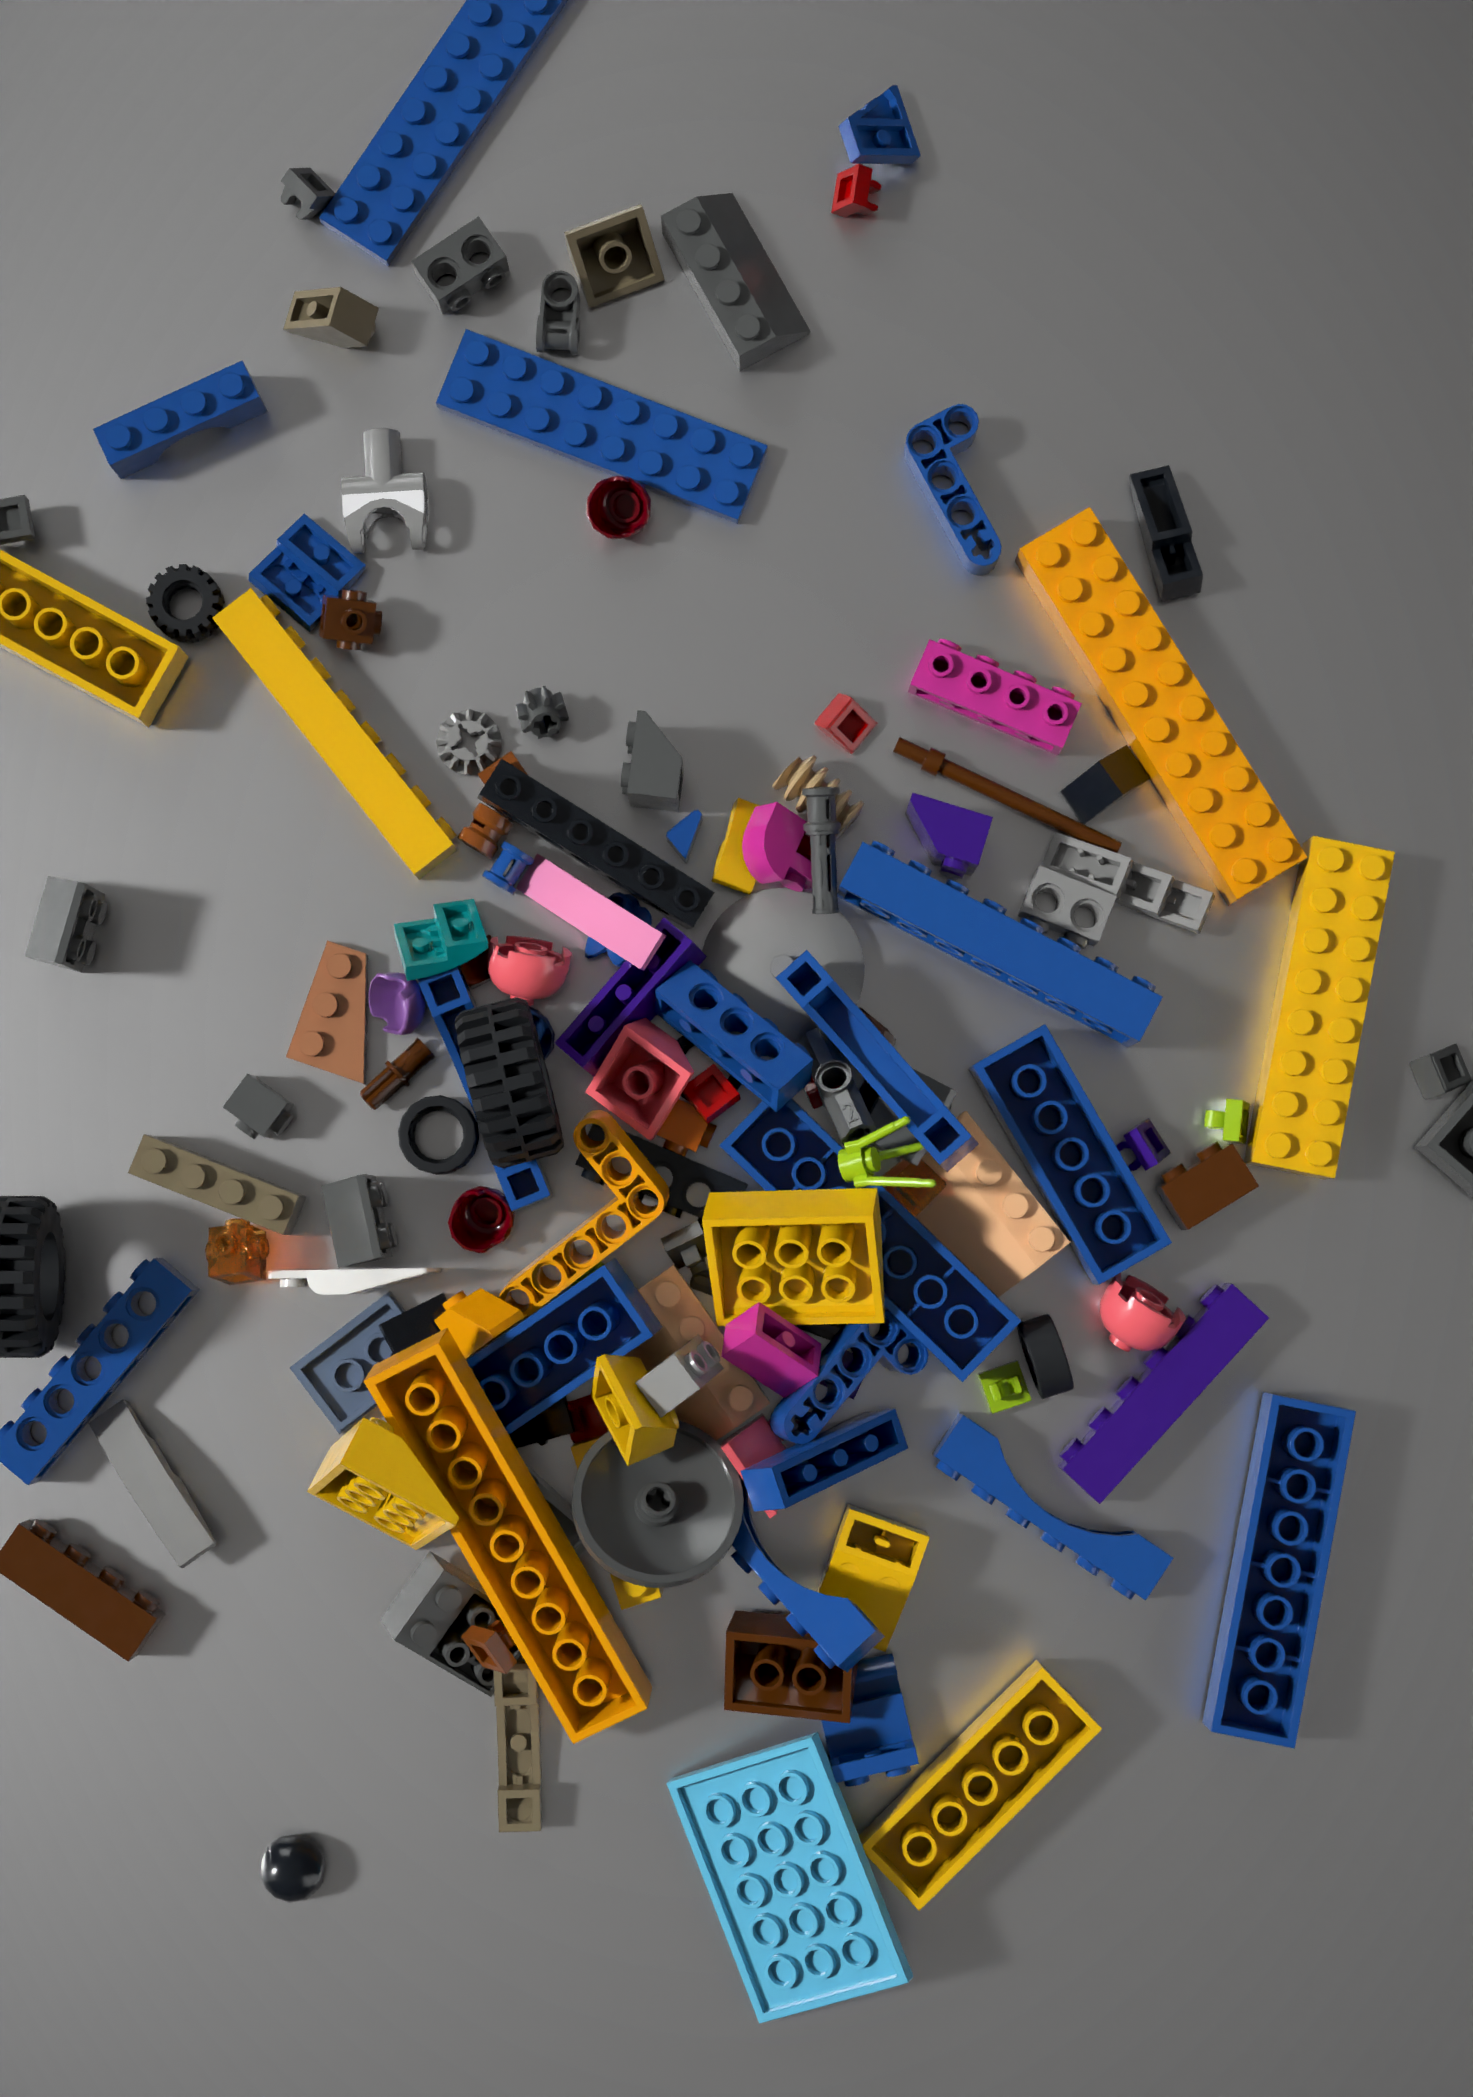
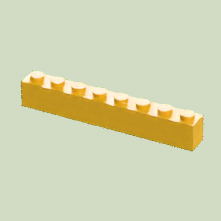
M250 588L212 617V619L405 864L420 880L457 851V848L451 841L457 836L442 816L435 821L426 808L432 803L417 784L410 789L403 781L401 776L407 771L392 752L386 757L380 752L376 746L381 741L380 737L367 721L359 725L350 714L356 707L342 689L334 693L325 681L331 675L317 657L310 662L300 649L306 644L295 629L290 625L284 630L275 619L281 612L268 595L264 594L259 598L253 589Z

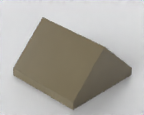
M641 204L564 232L567 252L589 308L665 280Z

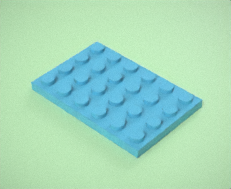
M818 1732L673 1777L666 1783L759 2024L909 1983L913 1978V1973L839 1784L835 1781L830 1761Z

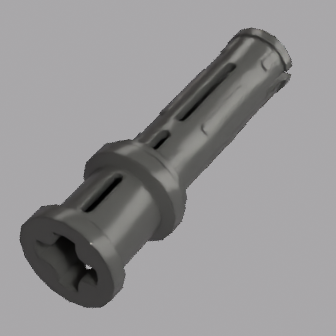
M839 787L802 788V795L806 796L807 822L803 824V828L806 831V835H810L812 914L839 913L835 834H838L839 829H841V822L837 821L836 795L840 793Z

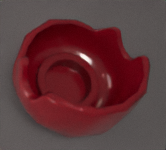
M613 476L601 480L595 485L587 497L586 515L593 529L607 538H627L638 534L647 525L651 517V498L644 485L628 476Z
M477 1186L461 1194L455 1201L448 1225L452 1238L463 1249L476 1253H486L489 1249L507 1239L511 1233V1228L514 1226L515 1214L511 1211L506 1196L500 1190Z

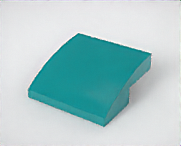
M474 899L433 904V919L394 924L395 940L407 981L448 971L468 962L488 949V940Z

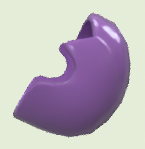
M399 972L377 973L372 979L368 994L370 1012L374 1017L382 1018L387 1022L388 1025L383 1030L396 1035L413 1033L424 1019L426 1011V1000L419 982L416 979L407 981L405 973Z

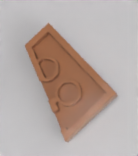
M327 940L286 1055L287 1058L365 1085V1048H367L366 1005L368 1002V955L366 953Z

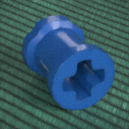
M503 841L500 845L503 849L490 871L485 870L482 876L506 892L514 895L516 892L514 885L526 866H532L535 860L515 846ZM512 859H513V860H514L513 864H512L511 867L509 868V870H508V872L506 873V875L503 876V873L505 872V870L507 869L508 865L510 864V862H511Z

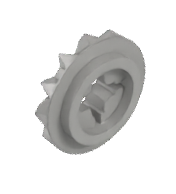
M468 709L452 713L444 723L440 724L436 745L439 757L449 769L462 775H476L497 761L502 748V738L498 726L486 713ZM461 728H464L465 732L468 731L471 736L481 735L479 736L480 739L475 742L478 756L474 757L473 753L469 752L466 747L455 749L462 742Z

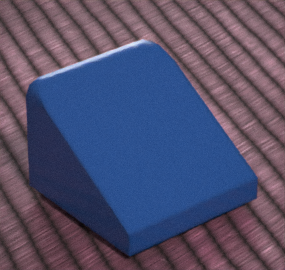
M699 810L691 812L666 833L667 842L684 863H687L703 821L702 813Z

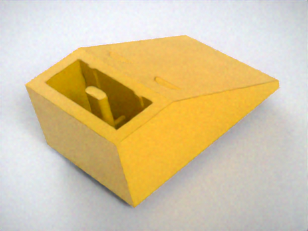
M847 1504L817 1592L829 1596L848 1598L854 1602L885 1636L873 1647L883 1652L887 1650L916 1579L930 1538L928 1533Z

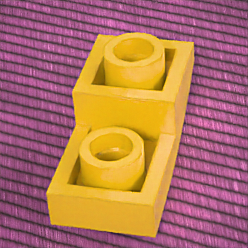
M738 798L732 806L726 837L719 846L711 881L749 895L753 890L756 879L751 875L745 864L742 841L754 808L760 805Z

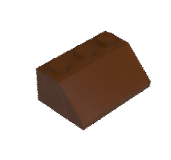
M735 1610L726 1630L724 1710L850 1723L858 1663L848 1672L837 1665L830 1669L813 1650L818 1646V1643L809 1633L802 1637L786 1620L787 1615Z

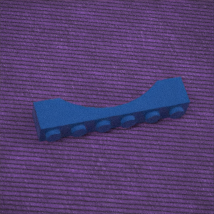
M808 950L776 977L779 983L851 1062L898 1118L910 1117L911 1121L906 1127L945 1171L948 1172L979 1145L974 1137Z
M459 966L448 971L417 980L474 1112L461 1060L455 1018L462 1011L476 1008L477 1006ZM539 1159L505 1168L494 1166L511 1211L517 1212L554 1196Z
M962 1413L958 1414L932 1453L940 1460L936 1468L955 1481L962 1475L973 1482L975 1485L971 1491L987 1503L992 1505L995 1499H998L1009 1507L1005 1515L1026 1529L1030 1523L1042 1529L1044 1533L1040 1538L1059 1552H1062L1066 1546L1077 1553L1079 1557L1075 1562L1091 1574L1097 1576L1100 1570L1114 1579L1110 1586L1130 1600H1132L1135 1594L1146 1600L1174 1559L1134 1530L1103 1531L1087 1529L1065 1522L1045 1511L1027 1495L1015 1480L1004 1459L998 1438Z
M739 1475L743 1489V1515L739 1531L732 1544L736 1551L731 1557L747 1574L752 1570L755 1571L763 1581L758 1588L774 1605L780 1601L790 1611L786 1620L802 1637L807 1633L811 1635L818 1643V1646L813 1649L814 1652L830 1669L837 1665L848 1672L885 1636L865 1613L848 1598L829 1596L805 1588L791 1580L776 1566L764 1549L754 1528L748 1503V1492L743 1479Z

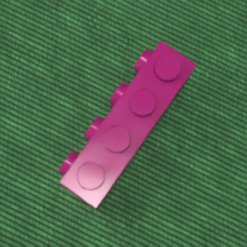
M929 639L911 681L908 693L1050 753L1059 755L1082 704L1074 700L1075 695L1055 686L1051 690L1036 684L1037 679L1022 671L1016 670L1013 674L998 668L999 663L987 656L976 655V658L960 652L962 648L949 640L939 639L938 642Z

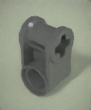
M554 271L546 276L541 287L540 315H538L536 330V350L544 353L545 349L570 350L572 355H578L580 342V294L575 278L568 272ZM558 288H566L572 292L571 296L564 302H557L551 299V294Z

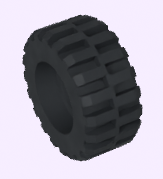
M515 997L462 1011L455 1018L457 1040L472 1105L490 1161L494 1166L505 1168L556 1155L564 1147L562 1130L543 1051L527 1000Z
M0 1196V1358L42 1357L55 1346L54 1341L58 1338V1328L62 1320V1305L64 1304L65 1295L63 1228L60 1225L61 1218L59 1212H57V1206L45 1196Z

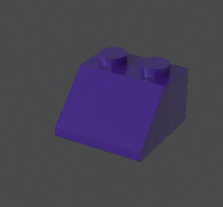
M912 793L905 814L931 863L939 866V872L948 877L963 879L964 874L972 876L979 865L993 817Z

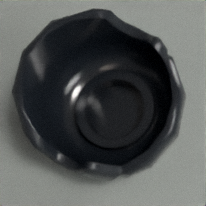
M298 1834L283 1836L266 1848L260 1868L261 1879L265 1888L277 1899L289 1903L307 1900L323 1883L325 1860L322 1852L313 1840Z

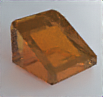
M921 1159L918 1166L910 1163L896 1177L934 1179L936 1181L935 1187L886 1186V1188L913 1216H917L931 1204L946 1188L947 1184Z

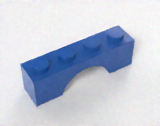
M239 361L94 428L93 431L110 467L122 479L157 463L161 454L168 447L186 436L209 428H233L268 411L244 362Z

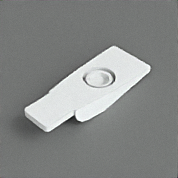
M442 1268L268 1271V1279H280V1287H305V1278H307L308 1285L314 1293L321 1295L362 1294L440 1273Z

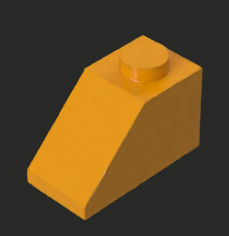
M479 1288L468 1296L462 1290L445 1301L442 1305L446 1311L436 1318L434 1322L441 1331L446 1328L449 1329L463 1356L467 1359L494 1341L525 1316L520 1309Z

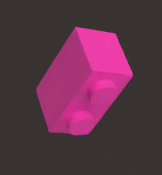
M758 1302L726 1324L721 1357L785 1398L819 1376L822 1344Z

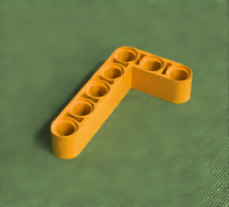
M593 1110L587 1113L575 1127L573 1139L577 1149L616 1197L513 1276L506 1284L499 1298L520 1309L525 1316L523 1319L528 1318L655 1220L662 1213L668 1202L670 1194L666 1182L608 1112ZM586 1125H599L605 1132V1139L602 1141L590 1139L586 1133ZM620 1156L626 1158L631 1164L632 1171L628 1174L617 1172L612 1165V1158ZM645 1189L653 1191L658 1198V1204L655 1206L644 1205L639 1199L638 1192ZM609 1215L620 1216L626 1224V1229L623 1231L611 1229L607 1224L606 1217ZM585 1240L589 1242L593 1247L594 1254L589 1256L580 1254L575 1248L574 1241ZM553 1265L557 1267L561 1273V1279L551 1280L546 1277L543 1272V1266ZM515 1289L524 1291L528 1295L530 1303L525 1305L517 1303L513 1299L511 1291Z

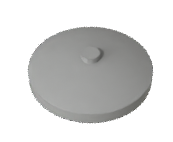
M771 888L757 891L741 898L720 915L704 942L702 952L707 957L700 964V968L709 970L717 978L719 984L732 994L740 995L747 1002L750 1009L760 1017L770 1019L778 1027L780 1033L791 1042L797 1043L803 1038L805 1032L819 1026L779 983L776 977L808 950L857 1005L864 982V957L856 932L840 911L834 914H812V893L793 891L788 888ZM736 1031L729 1032V1033H731V1034H736V1035L742 1034V1033L736 1032Z

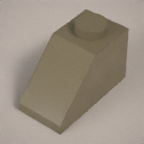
M342 287L295 291L283 330L342 348L368 346L369 340L375 332V320L379 308Z

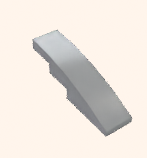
M1057 832L1054 834L1042 864L1043 867L1116 895L1115 903L1198 934L1201 933L1215 898L1213 892L1175 880L1172 875L1135 863L1130 857Z
M122 1399L89 1423L130 1495L179 1567H186L217 1545L181 1478L172 1472L156 1441L147 1435L130 1403Z

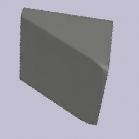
M1457 1044L1450 1045L1410 1062L1411 1070L1424 1099L1445 1094L1472 1081Z

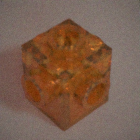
M241 1218L228 1219L225 1221L224 1226L209 1228L208 1243L205 1248V1255L208 1261V1277L228 1285L266 1280V1258L269 1255V1242L266 1237V1231L250 1225L249 1221Z

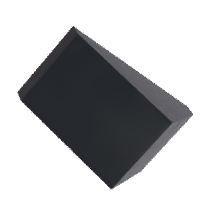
M1126 745L1099 760L1059 793L1080 823L1085 825L1148 781L1150 777Z

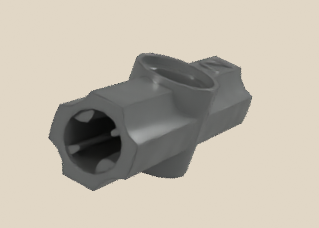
M819 1027L805 1032L803 1038L797 1043L805 1047L811 1058H813L812 1079L818 1089L822 1105L828 1111L843 1146L845 1142L858 1140L876 1131V1126L855 1084L851 1068L845 1062L840 1050ZM836 1085H842L839 1088L831 1089Z

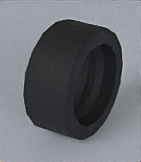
M442 1095L424 1097L412 1104L402 1116L398 1129L399 1147L406 1160L421 1171L436 1175L453 1173L466 1166L474 1156L479 1142L478 1123L472 1112L456 1099ZM433 1111L451 1113L458 1119L463 1129L461 1147L454 1155L447 1159L435 1160L428 1158L420 1152L415 1143L414 1133L417 1123L423 1116Z
M1045 1314L1020 1322L1017 1325L1020 1343L1040 1397L1045 1399L1072 1390L1074 1384L1061 1339L1050 1315Z

